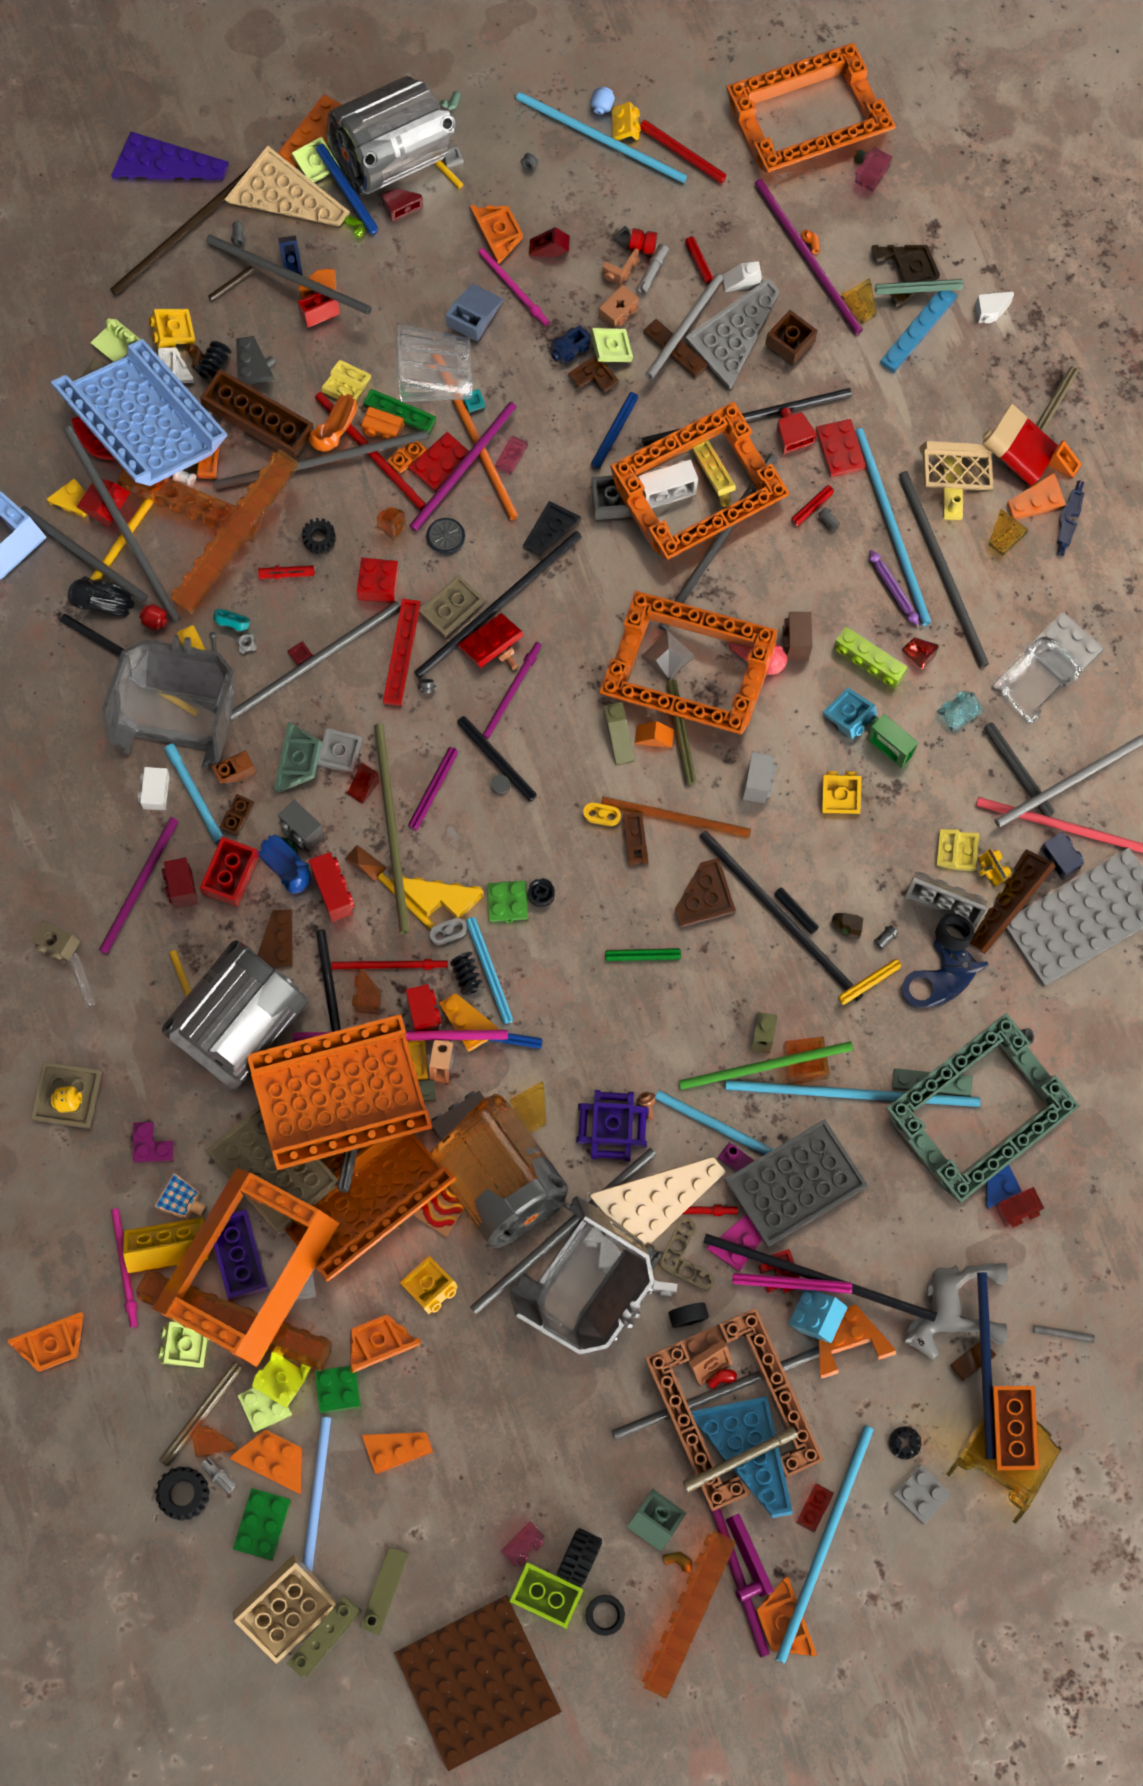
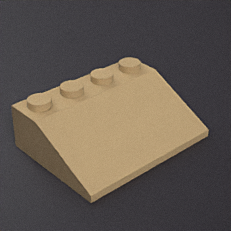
M294 1554L232 1612L233 1621L277 1664L324 1620L337 1602L308 1567Z

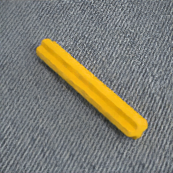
M893 959L838 996V1000L842 1005H845L900 969L901 963L898 959Z

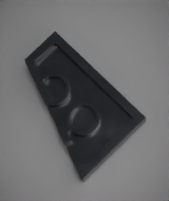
M548 501L524 542L523 548L540 556L581 520V516Z

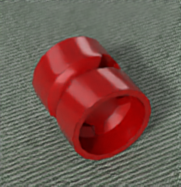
M633 228L629 251L633 252L636 248L639 252L642 250L644 254L653 256L658 233L647 231L644 234L643 230Z

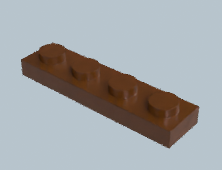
M657 319L650 323L643 331L662 350L673 335ZM681 340L669 355L694 378L704 371L708 365Z

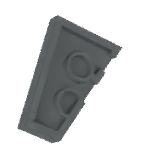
M255 337L237 338L238 380L247 385L275 380Z

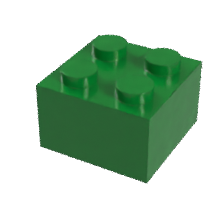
M350 1366L315 1371L319 1412L321 1414L362 1408L357 1371L351 1373Z

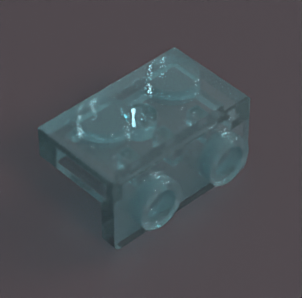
M968 691L958 693L955 699L941 705L942 708L937 710L938 714L944 716L950 730L954 732L984 712L975 693Z

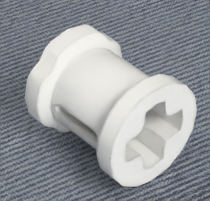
M184 470L173 474L172 477L173 482L184 484L188 489L193 487L196 480V474H190Z

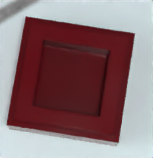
M303 641L287 651L297 666L313 656Z

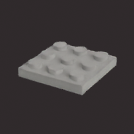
M1062 612L1024 651L1064 687H1067L1104 648Z

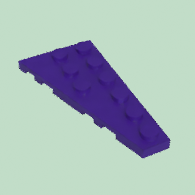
M130 132L111 176L112 179H118L119 177H128V179L145 177L146 179L183 178L184 180H190V178H201L202 180H224L230 165L228 161Z

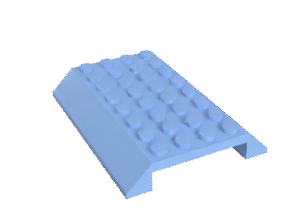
M143 339L128 345L126 357L75 381H71L67 375L51 381L54 389L131 478L141 484L151 486L210 457L227 437V433Z

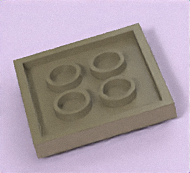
M43 1062L31 1120L90 1129L102 1071ZM58 1087H76L78 1092L82 1094V1103H80L76 1111L60 1113L52 1107L51 1095Z

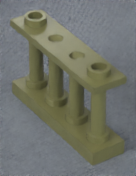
M343 1596L287 1662V1665L302 1678L304 1676L307 1678L362 1610L347 1597Z

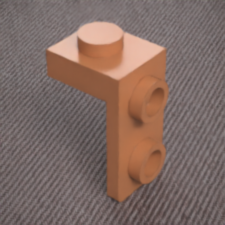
M635 248L622 269L606 261L602 266V276L610 282L613 281L621 285L624 280L626 281L629 278L632 267L637 266L640 260L638 257L639 250Z

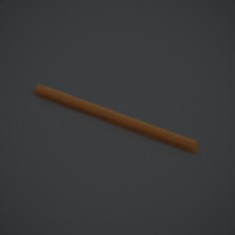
M603 796L601 804L614 806L620 810L634 813L642 812L643 815L749 838L751 828Z

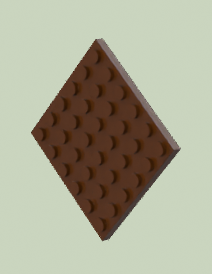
M507 1595L394 1652L448 1771L562 1712Z

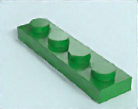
M370 389L363 402V407H373L404 418L405 425L419 431L427 430V434H429L436 421V416L374 389Z

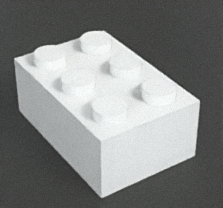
M691 459L687 461L681 460L672 466H662L653 472L646 471L639 476L645 487L643 495L652 509L696 495L698 477Z

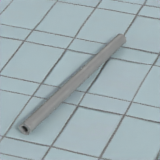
M717 273L645 373L648 379L652 380L722 282L723 276Z

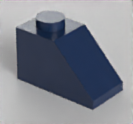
M296 235L278 238L283 267L303 275Z

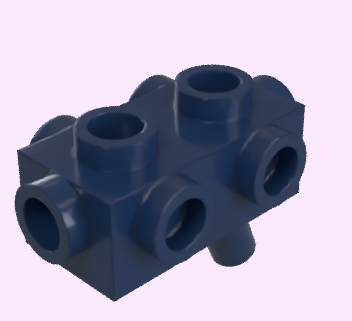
M580 325L569 329L561 338L557 337L551 343V357L554 361L559 360L561 364L565 361L567 363L571 362L577 353H585L589 349L590 333Z

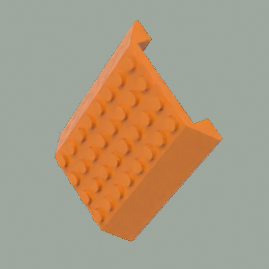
M401 1014L251 1053L247 1057L277 1171L432 1129L429 1113L425 1108L407 1043L406 1030Z
M414 1134L359 1148L349 1192L341 1193L336 1187L313 1206L340 1224L315 1266L316 1270L325 1281L329 1282L454 1182L456 1177L446 1166H442ZM345 1152L336 1155L325 1164L338 1180ZM294 1222L285 1231L298 1246L308 1228L306 1227L305 1229Z

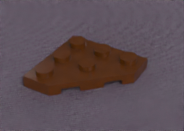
M719 858L701 862L698 866L697 871L675 908L680 928L736 912Z

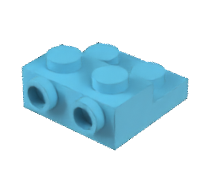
M847 688L823 711V715L836 724L838 730L853 739L856 735L860 736L864 731V727L868 723L871 724L877 717V710L873 703Z

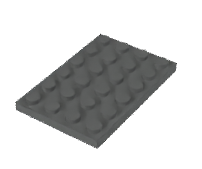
M825 1119L725 1178L726 1184L767 1248L868 1187V1184Z

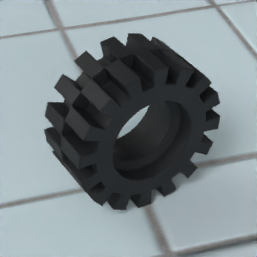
M316 518L314 522L311 519L310 524L306 523L302 529L303 543L305 548L309 549L311 553L315 551L316 554H319V551H322V554H324L325 550L329 552L331 550L330 547H334L336 535L334 527L329 521L326 522L323 518L319 521V518ZM316 531H323L326 537L322 541H314L312 534Z

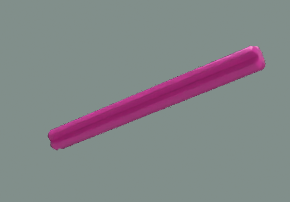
M733 1273L732 1282L740 1285L852 1293L851 1282Z

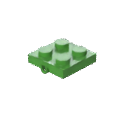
M526 880L488 883L490 922L505 921V923H512L513 920L528 919Z

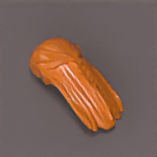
M341 394L325 423L317 425L316 429L311 431L308 441L314 449L329 452L338 446L341 435L346 431L357 411L356 399H353L351 394L345 396Z

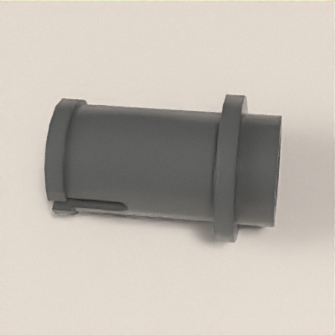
M240 221L233 222L231 241L234 245L241 246L245 242V237L243 236L244 224Z
M825 507L818 513L819 519L825 522L830 531L835 530L840 525L831 514V509Z
M892 925L886 926L885 931L874 940V943L883 949L893 938H897L898 931Z

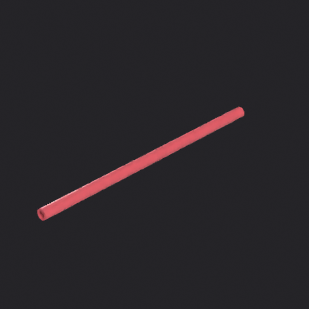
M978 797L976 802L978 807L1003 814L1016 808ZM1031 811L1017 817L1143 853V843Z

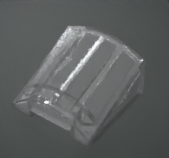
M397 323L400 401L473 399L470 338Z

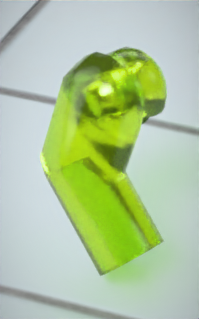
M348 215L345 219V224L354 227L355 236L363 237V233L366 231L363 222Z

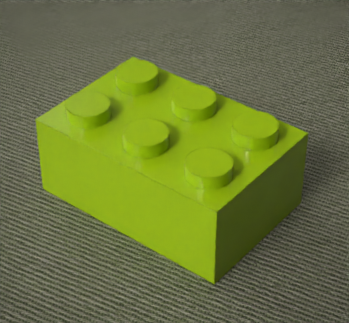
M527 1562L509 1602L567 1629L584 1589Z

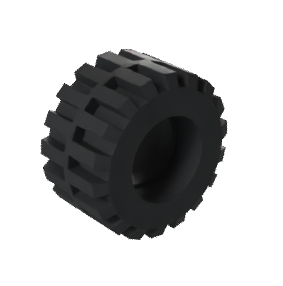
M179 1466L175 1469H170L168 1473L162 1475L163 1478L161 1481H158V1488L155 1489L157 1494L155 1499L159 1504V1509L165 1515L184 1521L190 1520L195 1516L197 1517L202 1510H205V1505L209 1502L208 1494H210V1489H208L209 1484L207 1480H205L201 1473L190 1467ZM181 1481L191 1483L194 1488V1497L185 1506L176 1505L171 1498L173 1487Z
M578 1528L560 1564L557 1577L578 1587L583 1586L602 1545V1538Z

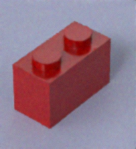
M315 293L297 301L300 316L308 328L340 314L338 301L320 293Z

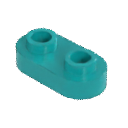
M216 609L214 611L213 620L218 625L233 627L236 631H244L249 628L250 619L246 616L225 609Z

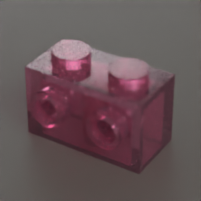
M876 147L871 152H867L863 159L864 163L862 165L859 164L854 173L856 175L855 183L871 192L875 190L888 171L892 161L891 155Z
M530 1521L501 1550V1553L514 1567L518 1564L523 1566L530 1558L528 1554L533 1549L536 1552L544 1544L542 1540L545 1536Z

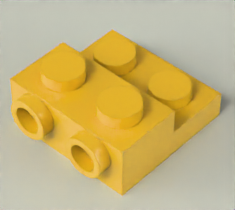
M154 309L152 315L149 316V327H153L154 330L152 341L157 344V348H175L176 344H194L195 336L189 309Z
M827 771L826 775L822 774V813L860 814L862 776L857 775L855 771H845V775H838V771Z
M430 1256L400 1282L402 1287L428 1315L431 1312H437L441 1308V1303L446 1298H452L458 1288L455 1281Z

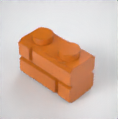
M373 407L368 408L362 422V431L365 435L369 437L377 436L381 440L400 436L404 428V418Z

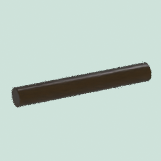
M249 266L208 295L209 300L213 302L252 274L254 269Z

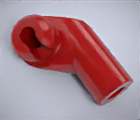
M719 1369L707 1381V1384L714 1389L720 1382H734L737 1378V1373L732 1369Z

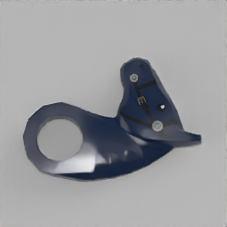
M936 939L933 946L940 955L941 969L913 971L907 975L901 986L902 998L907 1005L915 1009H928L944 1005L967 988L976 972L989 965L988 962H977L965 949L951 951L944 948ZM922 979L929 983L932 989L931 996L926 1000L915 999L909 991V985L912 981Z

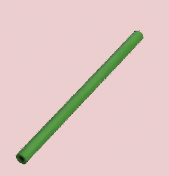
M851 1041L682 1079L679 1080L681 1090L853 1051V1045Z

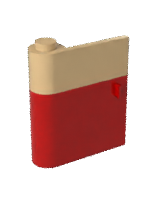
M1013 404L1009 405L996 428L992 431L989 429L982 437L984 439L982 443L1029 486L1034 485L1040 479L1058 447L1050 437Z

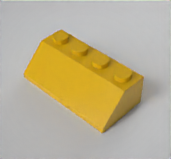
M204 1217L124 1230L123 1255L127 1272H141L173 1265L178 1266L204 1223Z

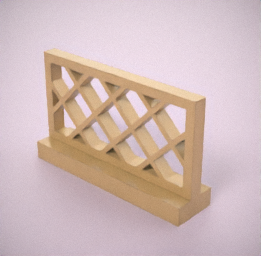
M926 441L919 446L923 457L924 487L993 490V452L984 444ZM928 455L934 456L938 462L934 466L928 461ZM946 456L951 457L955 462L951 467L943 460ZM963 457L971 462L968 468L960 461ZM980 458L986 459V467L984 469L977 463ZM939 464L947 470L943 475L935 469ZM956 464L964 471L960 476L952 470ZM973 465L980 471L977 477L969 471ZM931 472L939 478L937 482H929V474ZM948 473L956 479L953 483H949L944 478ZM965 473L972 480L970 484H965L961 479ZM982 474L987 479V485H982L978 480Z

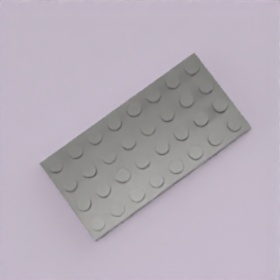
M1127 848L1019 911L1005 930L1043 987L1143 929V867L1131 849Z

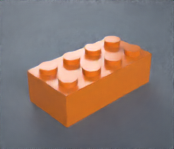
M992 1386L996 1459L994 1460L995 1471L1039 1470L1035 1386Z

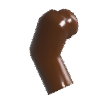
M189 343L186 346V351L193 358L191 367L195 369L200 359L203 358V352L198 346Z

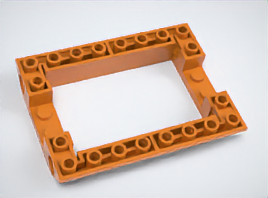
M854 42L726 86L732 114L759 169L768 173L896 128L883 99H876L866 79L868 69ZM843 74L865 121L775 152L771 138H765L755 118L756 107L754 104Z
M734 401L610 466L617 491L653 551L665 560L673 558L790 495L772 463L766 466L749 438L752 430ZM724 433L758 491L672 537L669 532L670 528L665 520L659 522L644 497L643 491L645 487L637 477Z
M635 590L623 624L625 631L615 659L610 660L599 694L742 735L750 723L774 652L777 630ZM649 620L752 648L747 659L749 664L738 694H735L732 702L731 714L727 710L628 682Z
M236 1168L152 1309L183 1327L195 1331L218 1344L221 1348L257 1367L340 1224L312 1205L248 1171ZM241 1192L249 1196L251 1200L259 1204L263 1203L291 1218L299 1226L305 1229L306 1227L308 1228L246 1335L182 1300L244 1196Z

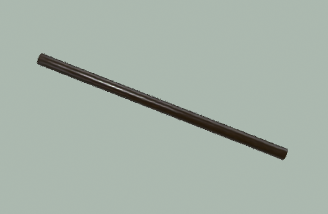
M250 167L111 287V292L115 296L118 295L224 202L225 198Z

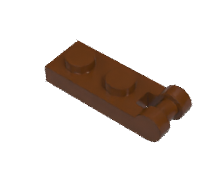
M642 812L623 814L629 866H635V864L639 863L647 865L648 853ZM641 851V856H634V852Z

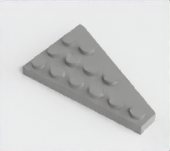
M769 278L685 337V341L708 363V367L728 389L733 387L779 295V289Z

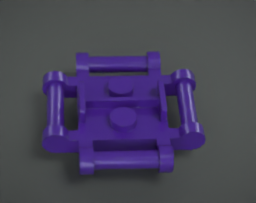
M595 1090L594 1104H578L580 1114L576 1143L592 1144L591 1159L611 1158L624 1159V1161L630 1162L631 1146L638 1148L647 1147V1141L645 1140L646 1115L649 1114V1108L634 1106V1092L612 1093ZM600 1100L627 1101V1104L601 1103ZM588 1111H593L592 1137L586 1136ZM633 1114H639L637 1139H632ZM598 1144L625 1146V1151L597 1150Z

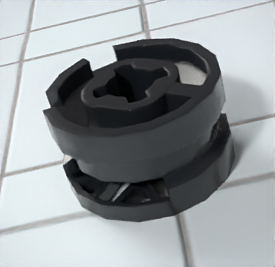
M542 878L531 882L528 889V897L531 904L538 908H545L551 905L555 897V889L551 881Z

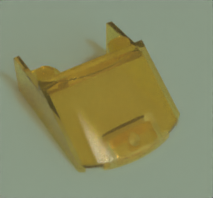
M983 1415L958 1452L946 1475L950 1477L957 1466L965 1470H972L975 1466L1010 1490L1008 1494L1009 1500L1019 1508L1012 1521L1016 1524L1030 1507L1062 1448L1060 1445L1056 1446L1050 1438L1052 1434L1037 1421L1039 1470L995 1471V1461L986 1460Z

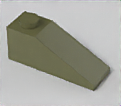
M623 703L605 705L603 715L616 765L634 762Z

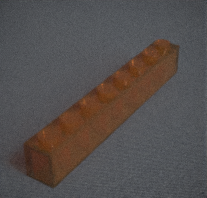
M713 1531V1534L708 1533L704 1541V1545L707 1546L704 1554L700 1552L695 1562L698 1565L696 1572H691L686 1583L689 1584L687 1592L682 1591L677 1602L681 1604L678 1612L673 1611L669 1623L672 1624L669 1632L664 1631L660 1640L663 1646L660 1651H655L651 1660L654 1666L651 1671H646L642 1682L646 1683L645 1689L665 1699L668 1698L736 1541L716 1531Z

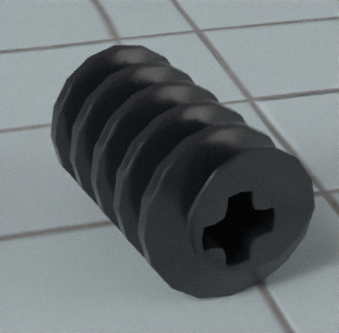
M218 341L210 343V347L206 349V353L202 356L203 358L200 359L199 364L195 367L200 377L208 382L212 381L217 373L216 371L221 369L219 365L224 366V360L229 358L227 355L231 354L229 347Z
M472 952L462 953L450 962V965L454 967L453 973L457 974L455 979L459 981L458 987L462 988L460 993L464 996L478 994L485 988L478 987L483 981L476 980L480 973H473L478 967L471 966L475 962V959L468 958L472 956Z

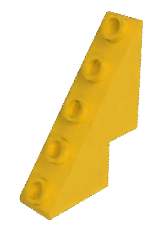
M403 876L405 895L427 917L442 905L454 918H461L484 897L483 890L479 886L463 887L459 883H451L449 885L439 880L429 882L419 877L408 879Z

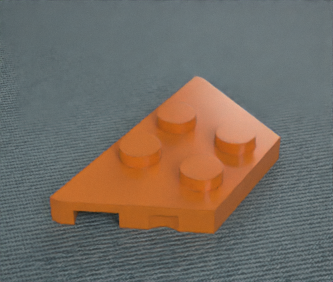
M470 205V211L498 264L501 263L523 239V233L509 206L496 207L486 205L485 208Z
M83 1312L8 1339L7 1342L38 1372L78 1357L84 1317Z
M387 1314L356 1326L350 1331V1371L354 1373L415 1348L421 1344V1340L418 1337L415 1339L408 1334L406 1328L397 1324Z
M264 1430L231 1455V1460L301 1494V1447Z
M789 1577L784 1578L774 1589V1592L756 1609L770 1650L778 1652L797 1603ZM802 1617L789 1653L816 1656L817 1652L804 1617Z

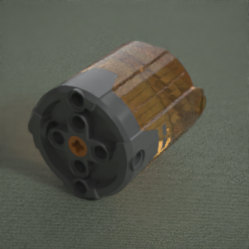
M493 1094L484 1098L431 1151L432 1163L436 1169L440 1170L444 1166L447 1172L456 1177L455 1181L449 1185V1188L490 1247L501 1248L514 1242L517 1237L526 1233L541 1221L545 1222L558 1212L565 1203L568 1185L511 1105L499 1094Z

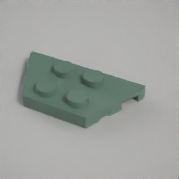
M288 722L278 766L274 785L276 792L284 791L315 778L322 745L321 741L304 730L299 729L291 722Z

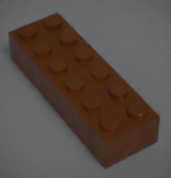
M219 369L200 397L201 405L205 409L294 461L308 442L309 434L314 430V425L309 420Z

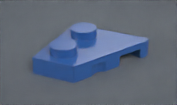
M1009 1164L987 1181L986 1207L989 1209L1023 1193Z

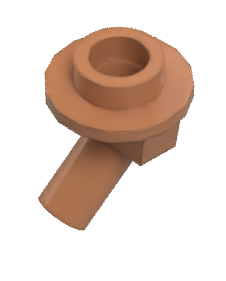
M509 646L497 655V658L501 661L506 660L512 670L518 668V664L512 657L515 653L512 646Z
M643 1092L636 1099V1103L638 1106L649 1108V1114L646 1115L647 1121L654 1120L652 1105L656 1103L655 1095Z

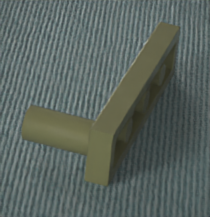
M389 1547L360 1628L380 1635L406 1564L408 1553Z

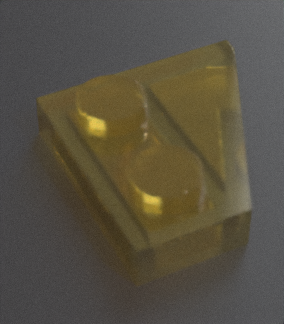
M870 278L841 295L861 325L876 316L877 311Z
M1001 509L989 541V546L1003 556L1028 533V529Z
M543 1081L510 1099L513 1108L529 1134L546 1125Z

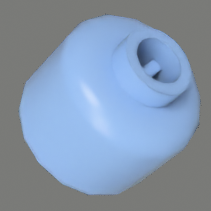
M600 87L594 90L590 101V106L594 109L593 112L603 115V113L611 111L615 100L611 89Z

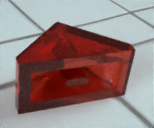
M914 637L902 648V651L923 669L936 656L939 646Z
M361 763L347 794L363 804L380 782L378 772Z

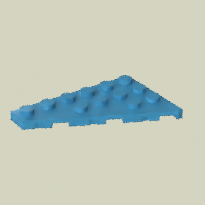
M767 1396L691 1411L697 1427L725 1461L776 1435ZM779 1447L733 1469L772 1518L793 1514Z

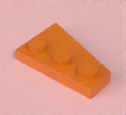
M426 1432L362 1435L375 1474L433 1453Z

